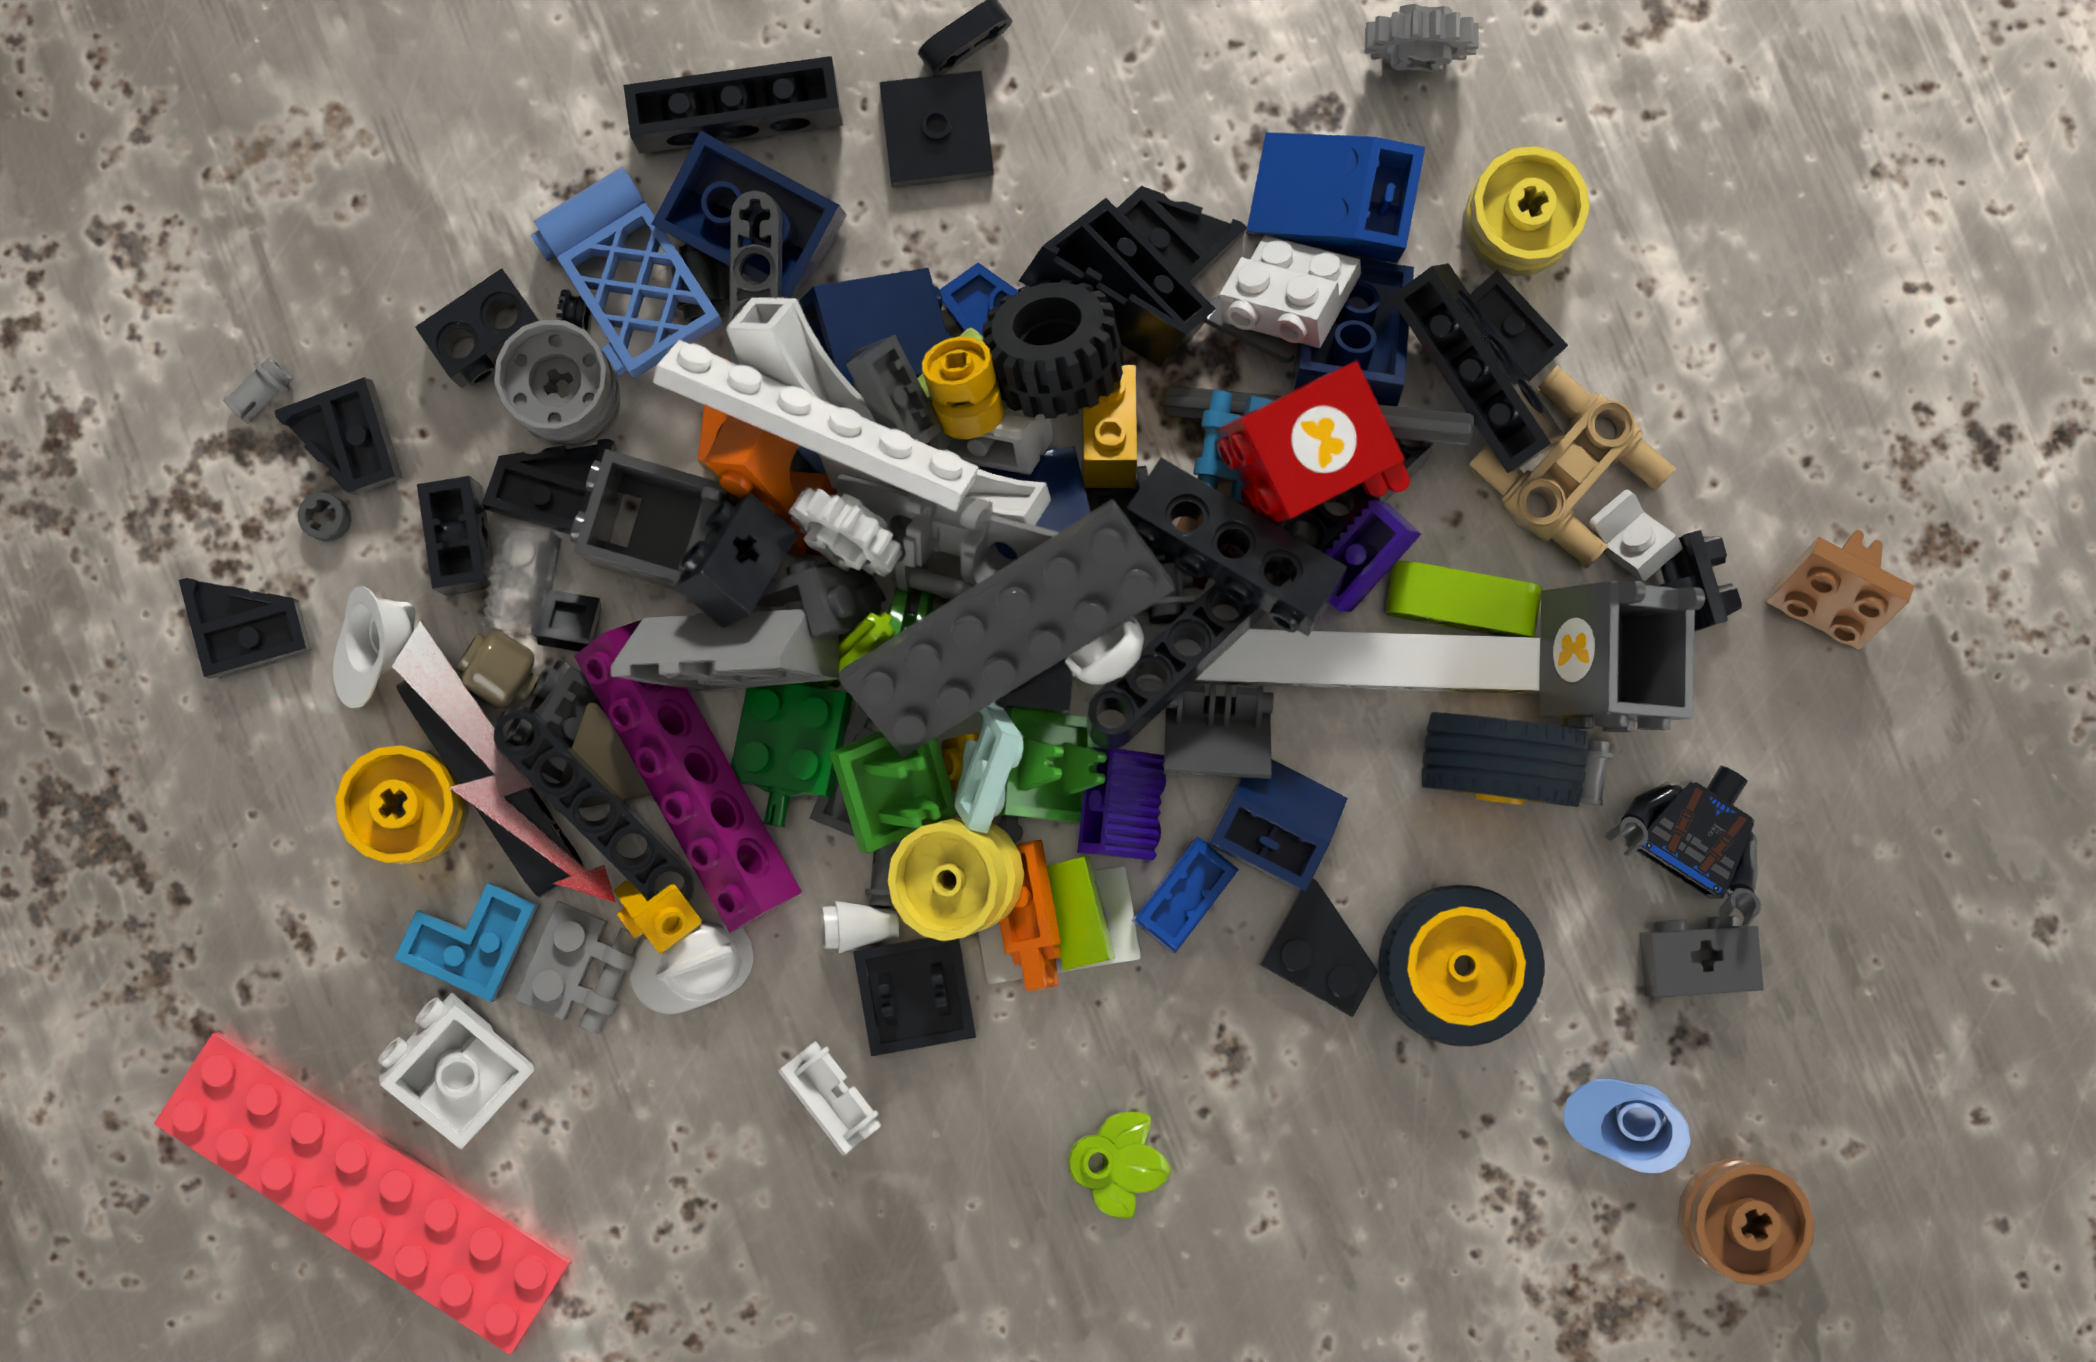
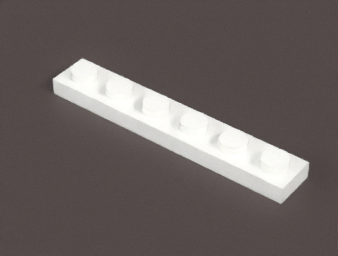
M678 340L656 367L653 381L655 384L956 511L974 483L979 467L962 460L955 453L941 451L912 439L903 431L886 428L861 417L851 409L839 408L813 397L799 387L787 386L760 374L752 367L738 365L714 355L703 346Z

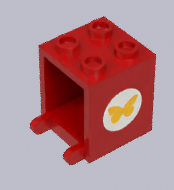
M1357 361L1329 372L1216 429L1221 439L1217 441L1218 452L1229 470L1236 469L1244 486L1240 494L1245 507L1272 523L1291 519L1360 483L1365 493L1372 498L1383 496L1387 489L1395 493L1403 492L1410 485V477L1403 464L1405 459Z

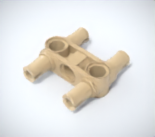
M1557 365L1536 389L1571 418L1568 422L1571 427L1564 434L1565 438L1554 445L1532 472L1529 469L1523 472L1518 468L1507 473L1488 443L1468 466L1503 495L1500 499L1504 503L1502 506L1510 512L1512 520L1518 527L1525 531L1533 532L1541 540L1549 541L1552 538L1587 569L1603 553L1608 545L1573 516L1576 510L1572 507L1612 462L1617 464L1620 461L1653 491L1657 490L1669 478L1676 467L1641 438L1644 433L1640 430L1641 427L1634 421L1633 414L1626 405L1619 401L1609 400L1603 394L1599 395L1597 392L1591 395ZM1596 417H1606L1612 420L1617 430L1615 439H1604L1596 432ZM1528 494H1540L1548 501L1549 513L1547 517H1536L1530 513L1526 505Z

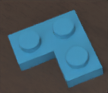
M487 883L466 930L427 912L416 910L394 959L489 1002H494L539 904L495 884Z

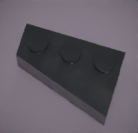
M1107 198L1103 199L1045 243L1019 279V282L1030 287L1040 285V281L1051 280V283H1057L1062 279L1073 280L1074 285L1082 282L1092 285L1093 291H1101L1107 296L1108 303L1112 304L1121 344L1158 367L1162 366L1187 345L1216 310Z

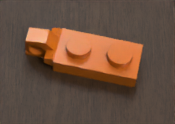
M1041 839L1015 844L1020 851L1024 869L1021 897L1010 915L999 922L1005 954L1011 953L1015 966L1022 965L1026 991L1046 989L1059 985L1055 958L1061 957V947L1059 946L1061 941Z

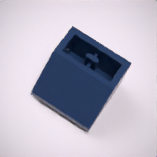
M1271 759V779L1239 777L1206 843L1299 892H1306L1330 845L1348 798Z

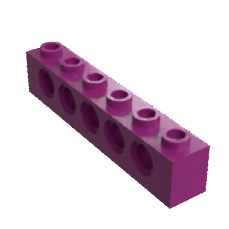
M642 620L606 631L574 655V658L729 933L769 914L801 894L800 887L688 689L611 677L612 663Z

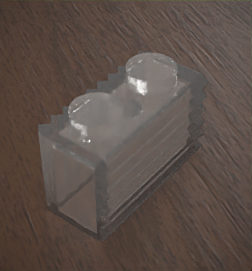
M504 522L498 526L502 531L497 536L500 544L494 547L498 552L493 557L496 565L490 568L494 575L488 578L492 583L487 588L490 596L484 599L488 606L483 609L486 617L480 621L484 627L492 631L497 630L506 635L536 640V631L548 589L552 590L562 538L549 530Z

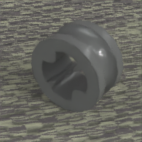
M316 492L307 496L300 504L298 523L306 534L324 542L335 541L343 537L349 530L351 512L347 504L340 498L326 492ZM325 504H330L327 509L334 512L336 517L334 521L326 522L323 530H318L321 524L313 521L314 512H323Z

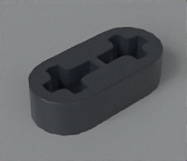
M986 0L929 38L918 50V56L933 76L942 75L1001 36L1011 25L1012 19L999 0Z

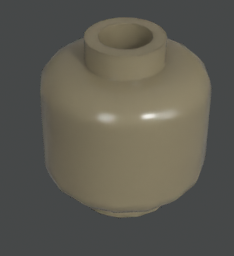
M498 630L491 631L485 637L477 633L456 666V670L462 673L460 679L468 691L497 709L506 707L514 698L523 703L539 678L537 674L531 671L535 663L534 652Z

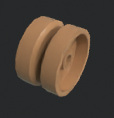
M1727 1158L1707 1164L1690 1178L1679 1200L1677 1221L1684 1244L1699 1262L1737 1283L1762 1286L1783 1280L1803 1263L1812 1246L1815 1220L1808 1197L1792 1178L1772 1167L1752 1160ZM1746 1213H1748V1216H1749L1748 1223H1747V1218H1746V1216H1745Z

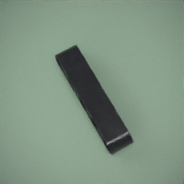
M405 680L396 685L401 698L459 784L495 775ZM534 787L503 796L583 868L585 867L579 854ZM476 808L522 879L537 897L541 898L556 888L558 885L554 884V882L571 877Z
M518 705L509 707L500 714L496 720L493 733L494 742L498 750L648 900L659 893L654 887L655 880L660 874L667 871L677 872L683 877L684 884L680 891L688 902L691 900L694 892V883L691 870L687 864L537 712L529 707ZM517 718L528 721L534 728V737L525 745L511 744L503 734V727L507 722ZM553 757L564 758L572 766L571 776L562 783L549 782L541 773V766L545 761ZM588 796H601L607 800L610 810L606 817L601 820L591 821L581 815L579 805ZM626 834H639L645 838L647 847L639 857L627 858L618 852L616 848L617 843Z

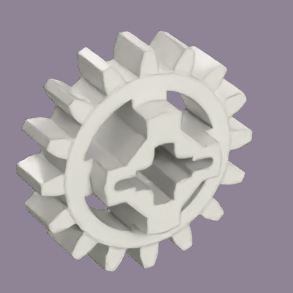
M808 487L805 491L802 490L789 511L792 515L791 521L801 526L800 531L806 534L804 538L806 544L829 559L831 564L845 571H848L850 567L858 571L862 568L870 575H873L875 572L881 577H885L886 573L890 574L903 553L900 551L901 544L891 539L893 534L886 530L887 523L885 520L863 506L860 500L844 493L842 498L833 494L830 497L821 489L815 492Z

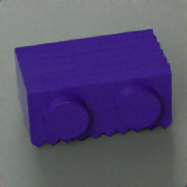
M1377 500L1368 501L1369 508L1361 509V516L1354 517V524L1347 525V532L1340 533V540L1333 541V548H1326L1328 556L1347 566L1342 585L1330 602L1340 612H1352L1421 536V533L1389 503Z
M1088 747L1105 752L1107 755L1106 761L1097 765V772L1105 775V782L1083 791L1077 853L1154 860L1157 856L1155 848L1158 846L1161 838V827L1158 820L1161 814L1159 806L1162 803L1160 796L1166 786V774L1163 767L1164 755L1125 749L1109 750L1101 747Z

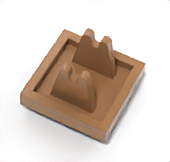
M1856 530L1842 548L1818 536L1772 586L1766 602L1784 611L1789 617L1802 620L1829 634L1834 640L1860 650L1909 603L1915 586L1881 569L1882 542L1874 540L1866 548L1862 544L1863 532Z

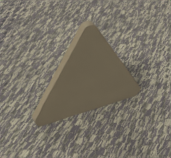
M590 702L585 709L572 749L623 800L651 796L648 787L604 709L599 703ZM568 761L560 783L566 781L572 774V766ZM588 796L581 802L579 808L607 804L608 802L601 796ZM553 805V808H554L556 811L560 812V811Z

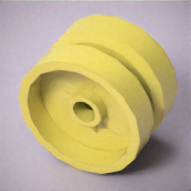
M1538 146L1514 148L1491 162L1468 195L1462 216L1465 239L1475 256L1493 271L1498 270L1500 273L1514 277L1538 274L1556 264L1583 231L1590 209L1587 185L1577 167L1560 153Z
M961 817L921 826L903 838L891 858L888 874L892 904L904 923L922 936L941 941L970 936L978 931L994 926L1010 915L1021 897L1024 880V869L1020 851L1009 834L993 822H991L988 833L968 830Z

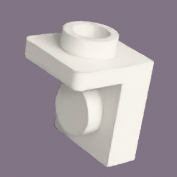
M1628 489L1604 506L1590 520V526L1594 534L1608 545L1603 551L1604 554L1643 582L1683 549L1678 536L1644 513L1636 495Z

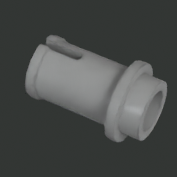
M268 357L263 363L257 360L254 363L256 370L229 396L223 399L224 403L237 416L241 415L240 418L247 424L279 392L285 394L289 391L286 385L292 380V377L271 357Z
M1588 739L1587 763L1584 768L1585 780L1582 785L1583 792L1580 803L1603 805L1602 796L1607 759H1613V754L1609 753V742Z

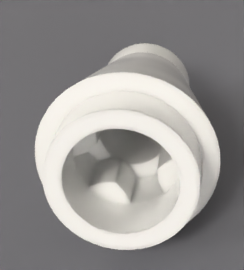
M834 901V906L821 908L824 949H836L839 954L881 941L898 939V912L895 907L882 908Z

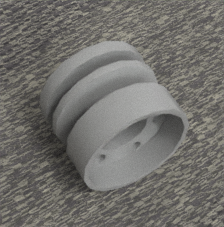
M543 319L522 326L505 341L496 359L494 382L502 404L533 436L554 445L573 446L593 439L610 424L618 408L620 384L615 369L600 346L584 329L565 320ZM564 379L568 383L567 387L570 394L561 398L557 394L558 387L556 383Z

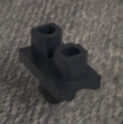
M1701 530L1684 534L1678 538L1683 549L1660 568L1665 583L1658 586L1669 588L1694 587L1701 588L1704 591V604L1700 609L1695 610L1694 632L1728 621L1727 616L1741 609L1742 603L1738 589L1732 583L1721 586L1717 585L1712 567L1724 564L1727 557L1722 537L1703 536Z

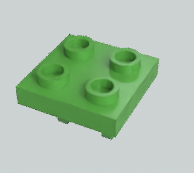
M1004 708L1022 735L1023 753L1019 764L1010 770L1005 784V803L999 816L1080 823L1083 791L1105 782V775L1097 772V765L1104 763L1107 759L1105 752L1088 748L1096 747V744L1093 743L1088 735L1087 717L1019 708Z
M881 731L829 752L858 849L864 853L869 854L899 841L921 826L937 823L958 815L954 807L955 798L937 737L903 758Z

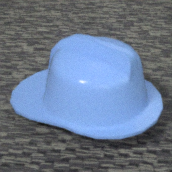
M1615 1079L1593 1080L1579 1086L1567 1098L1563 1110L1565 1127L1575 1141L1589 1150L1642 1173H1660L1674 1168L1685 1158L1691 1143L1689 1125L1682 1113L1672 1105L1665 1094L1657 1088L1646 1084H1629Z

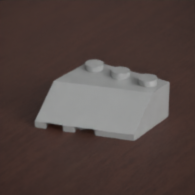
M802 601L785 603V610L772 611V608L755 607L750 615L725 628L721 627L704 612L686 616L643 618L612 663L611 677L702 692L839 679L838 635L812 637Z

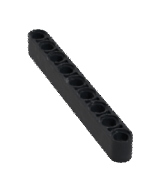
M1395 439L1405 459L1403 464L1410 478L1424 466L1429 458L1434 442L1419 441L1421 446L1408 447L1402 444L1399 439ZM1360 483L1291 519L1281 521L1277 526L1294 536L1307 538L1313 547L1326 554V548H1333V541L1340 540V533L1347 532V525L1354 524V517L1361 516V509L1369 508L1368 501L1386 502L1395 492L1387 489L1383 496L1372 498L1365 493ZM1329 502H1339L1346 506L1349 513L1342 516L1333 515L1328 512L1324 505ZM1281 571L1269 572L1276 579V582L1272 584L1274 586L1284 587L1292 583L1290 577ZM1214 583L1142 650L1139 660L1123 677L1107 683L1094 695L1089 703L1087 714V731L1093 743L1109 750L1118 749L1127 744L1267 612L1251 602L1249 605H1243L1234 601L1223 592L1221 584ZM1218 605H1230L1236 609L1239 617L1229 621L1221 620L1215 616L1212 609ZM1189 639L1198 643L1202 651L1194 656H1185L1179 653L1174 645L1180 640ZM1142 675H1155L1161 679L1164 686L1158 691L1147 692L1139 688L1136 680ZM1115 710L1121 713L1126 721L1120 727L1108 728L1100 724L1097 717L1103 711Z

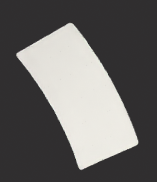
M1125 866L1094 870L1115 959L1066 971L1139 960L1141 958L1136 924L1131 921L1134 918V911ZM998 922L983 931H978L986 982L988 984L1024 979L1022 965L1015 966L1011 953L1005 954L1000 923ZM1055 958L1057 973L1066 972L1063 971L1060 958Z

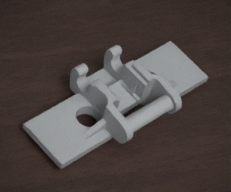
M840 474L837 478V495L842 498L845 493L860 500L863 506L885 520L887 523L886 530L893 534L891 539L901 544L900 551L903 553L895 564L898 589L907 593H912L916 589L953 600L1015 561L1001 555L996 548L995 542L1008 544L1015 550L1018 558L1060 533L992 514L991 501L969 495L965 496L958 509L954 511L909 491ZM898 515L907 516L913 521L905 529L899 522ZM933 551H942L960 556L961 577L964 578V581L921 569V566Z

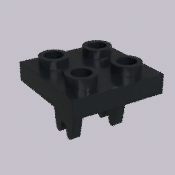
M928 937L853 951L871 1056L977 1037L959 938L941 941Z

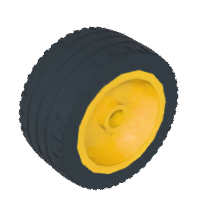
M1431 713L1426 729L1425 752H1423L1422 787L1475 794L1474 799L1524 805L1525 801L1579 807L1583 792L1582 785L1585 780L1584 768L1587 763V731L1502 718L1454 713Z
M1449 885L1421 893L1411 899L1396 913L1382 938L1378 970L1382 990L1389 1005L1409 1028L1423 1037L1439 1043L1470 1047L1500 1039L1526 1019L1541 993L1545 974V961L1541 941L1534 926L1527 916L1508 898L1479 886ZM1461 955L1468 956L1470 960V970L1465 976L1457 974L1454 968L1455 960Z

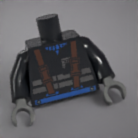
M1720 765L1707 788L1693 780L1681 781L1679 784L1665 782L1636 796L1622 817L1621 822L1606 833L1608 841H1612L1618 835H1622L1626 839L1625 846L1628 849L1624 852L1625 856L1628 857L1633 852L1640 854L1709 899H1723L1727 893L1728 898L1719 909V915L1722 918L1727 919L1734 909L1737 908L1744 917L1742 926L1747 927L1761 910L1760 900L1755 894L1758 869L1757 838L1752 832L1754 819L1734 806L1748 781L1728 767Z

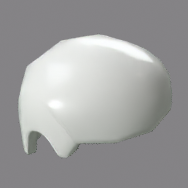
M1134 616L1069 655L1065 659L1066 664L1081 681L1092 685L1109 683L1123 677L1141 657L1144 636L1140 624Z

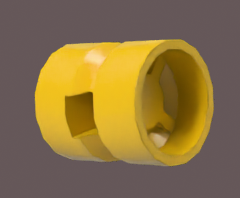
M961 336L946 339L934 345L925 354L922 361V370L928 392L932 398L933 409L943 428V433L955 439H973L993 431L1001 423L1005 409L989 348L983 341L973 337Z

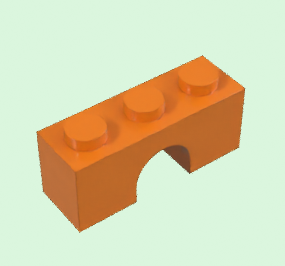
M728 415L704 463L720 478L719 484L727 492L737 496L739 499L748 493H752L799 533L788 554L795 557H805L806 554L823 556L820 552L806 544L804 540L806 534L800 531L801 526L791 521L792 515L789 511L802 490L805 491L808 487L815 492L821 489L830 497L832 494L837 495V489L832 488L827 474L790 471L791 462L799 444Z

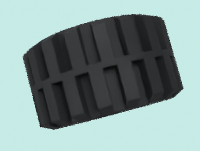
M1062 279L1057 283H1051V280L1040 281V285L1033 287L1026 285L1018 289L1019 293L1007 295L1000 300L1001 307L992 308L987 315L989 322L983 324L982 334L984 339L982 341L990 350L1002 399L1006 400L1007 407L1013 411L1022 409L1025 416L1033 418L1038 414H1043L1045 419H1055L1059 414L1067 413L1068 416L1079 414V409L1084 407L1091 409L1099 404V397H1108L1115 390L1114 383L1120 382L1123 375L1124 356L1112 304L1108 303L1105 294L1101 291H1093L1092 285L1084 282L1074 285L1073 280Z

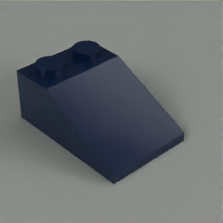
M1357 258L1360 259L1361 275L1321 347L1317 348L1297 343L1291 391L1329 372L1357 361L1378 405L1398 407L1405 383L1409 325L1390 296L1413 280L1414 267Z

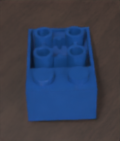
M1266 132L1246 234L1262 237L1266 235L1302 245L1398 263L1407 246L1426 147L1369 136Z

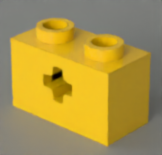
M1136 365L1122 366L1123 375L1120 382L1114 383L1115 390L1108 397H1099V404L1091 409L1087 407L1082 408V469L1085 488H1135L1137 469Z

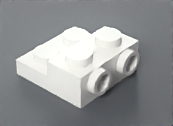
M1264 235L1251 259L1240 258L1220 293L1223 321L1242 330H1253L1282 338L1291 343H1302L1320 348L1361 275L1360 259Z
M451 993L443 1002L436 997L423 1007L415 1020V1023L420 1027L406 1042L397 1037L385 1048L378 1059V1063L382 1065L378 1075L379 1083L384 1089L459 1149H462L535 1070L530 1061L493 1032L491 1024Z

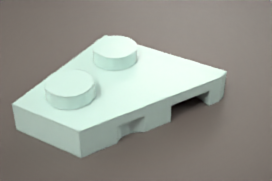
M999 700L994 701L979 711L983 718L978 741L966 740L962 760V773L958 782L954 805L966 828L982 833H988L993 817L1001 813L1005 803V784L1011 768H1015L1019 764L1023 753L1022 735Z

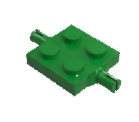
M813 682L746 688L731 767L741 784L757 786L770 793L763 824L785 828L790 797L814 795L833 799L837 776L829 752L843 747L853 699L850 693L825 689Z

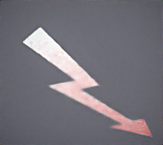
M420 621L392 667L495 774L449 788L571 876L554 882V884L616 903L605 865L587 871L503 797L533 787L534 785L498 750L493 737L494 727Z

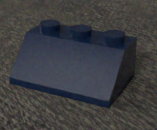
M700 131L651 225L730 267L731 211L733 204L745 192L755 190L766 193L777 202L782 212V295L787 298H793L823 261L847 214L839 204ZM754 203L753 212L744 213L743 219L753 225L754 241L743 238L742 247L752 244L762 245L767 248L771 247V239L763 241L760 238V223L763 220H770L771 215L761 208L760 203ZM751 256L744 262L742 274L762 283L770 275V263L764 256Z

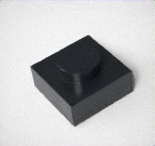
M548 589L536 631L537 644L577 652L581 651L593 641L601 611L600 598Z

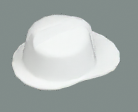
M365 586L356 587L350 593L346 606L345 620L333 659V680L336 693L341 702L351 709L362 707L370 700L380 674L394 669L392 667L393 663L414 631L416 610L412 604L376 598L373 592Z
M711 914L700 916L701 924L662 954L658 953L648 938L642 941L633 954L637 958L631 972H629L631 987L640 1002L653 1011L676 1014L687 1012L723 998L740 988L750 975L754 960L752 942L743 927L729 933L721 917Z

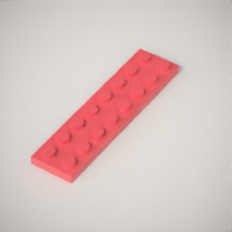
M220 1032L212 1033L154 1122V1125L509 1355L515 1352L573 1261Z

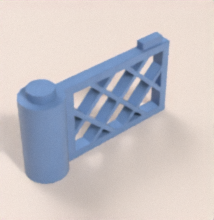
M621 166L534 220L539 230L530 236L547 262L557 257L610 342L601 349L616 373L620 376L628 371L632 378L635 379L656 366L678 340L691 344L723 324V321L666 233L651 225L655 216L625 169ZM647 224L652 233L646 251L624 248L627 235ZM660 245L666 254L658 253ZM593 256L607 257L601 279L581 276L576 267ZM620 259L642 262L636 284L613 280ZM654 264L676 268L671 288L648 285ZM684 282H685V284L687 285V287L689 288L690 291H683V290H682V289H683ZM589 289L597 290L595 298ZM609 292L632 295L625 317L605 314L603 312ZM644 297L666 300L660 322L637 318ZM678 302L700 305L705 313L688 325L672 324ZM613 327L621 328L619 336ZM633 330L656 333L653 346L637 357L632 358L627 349Z

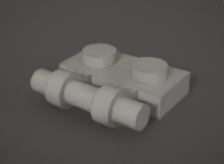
M556 901L515 1000L562 1020L568 1018L574 1002L582 1004L587 1008L579 1027L599 1034L606 1015L612 1016L618 1001L613 998L624 972H631L637 958L632 954L639 937L635 939L627 929L620 928L613 946L606 944L600 940L608 921L561 901ZM593 957L605 962L594 990L582 985Z

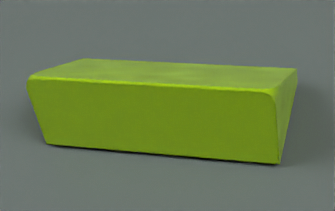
M1083 856L1047 866L1061 941L1059 946L1061 947L1060 960L1063 971L1115 959L1091 857Z

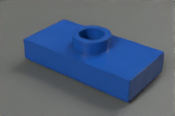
M1195 837L1131 921L1171 953H1176L1239 869L1202 839Z

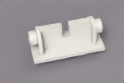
M815 1041L779 1069L778 1072L844 1156L859 1142L881 1127L875 1118L879 1113L876 1110H872L855 1086L848 1089L843 1082L847 1076L828 1053L830 1051L829 1048L826 1046L822 1049L817 1041Z

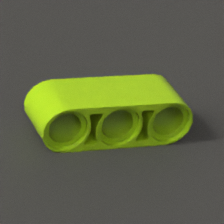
M1397 561L1392 567L1384 613L1400 619L1500 637L1535 638L1543 587L1529 582L1419 562Z

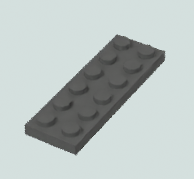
M1112 499L840 670L839 681L903 758L1175 591L1173 581Z

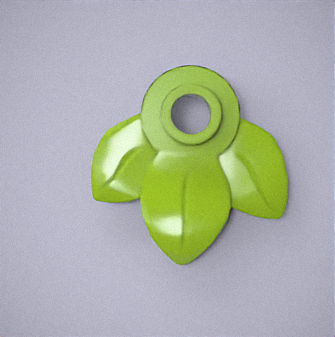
M1134 1111L1114 1114L1104 1121L1097 1135H1088L1079 1139L1069 1152L1068 1170L1071 1177L1080 1186L1090 1189L1096 1207L1109 1216L1132 1218L1136 1210L1135 1193L1149 1192L1157 1189L1171 1175V1168L1164 1156L1153 1147L1144 1145L1151 1124V1117L1147 1114ZM1100 1153L1103 1158V1165L1099 1171L1092 1172L1088 1165L1089 1159L1093 1154Z

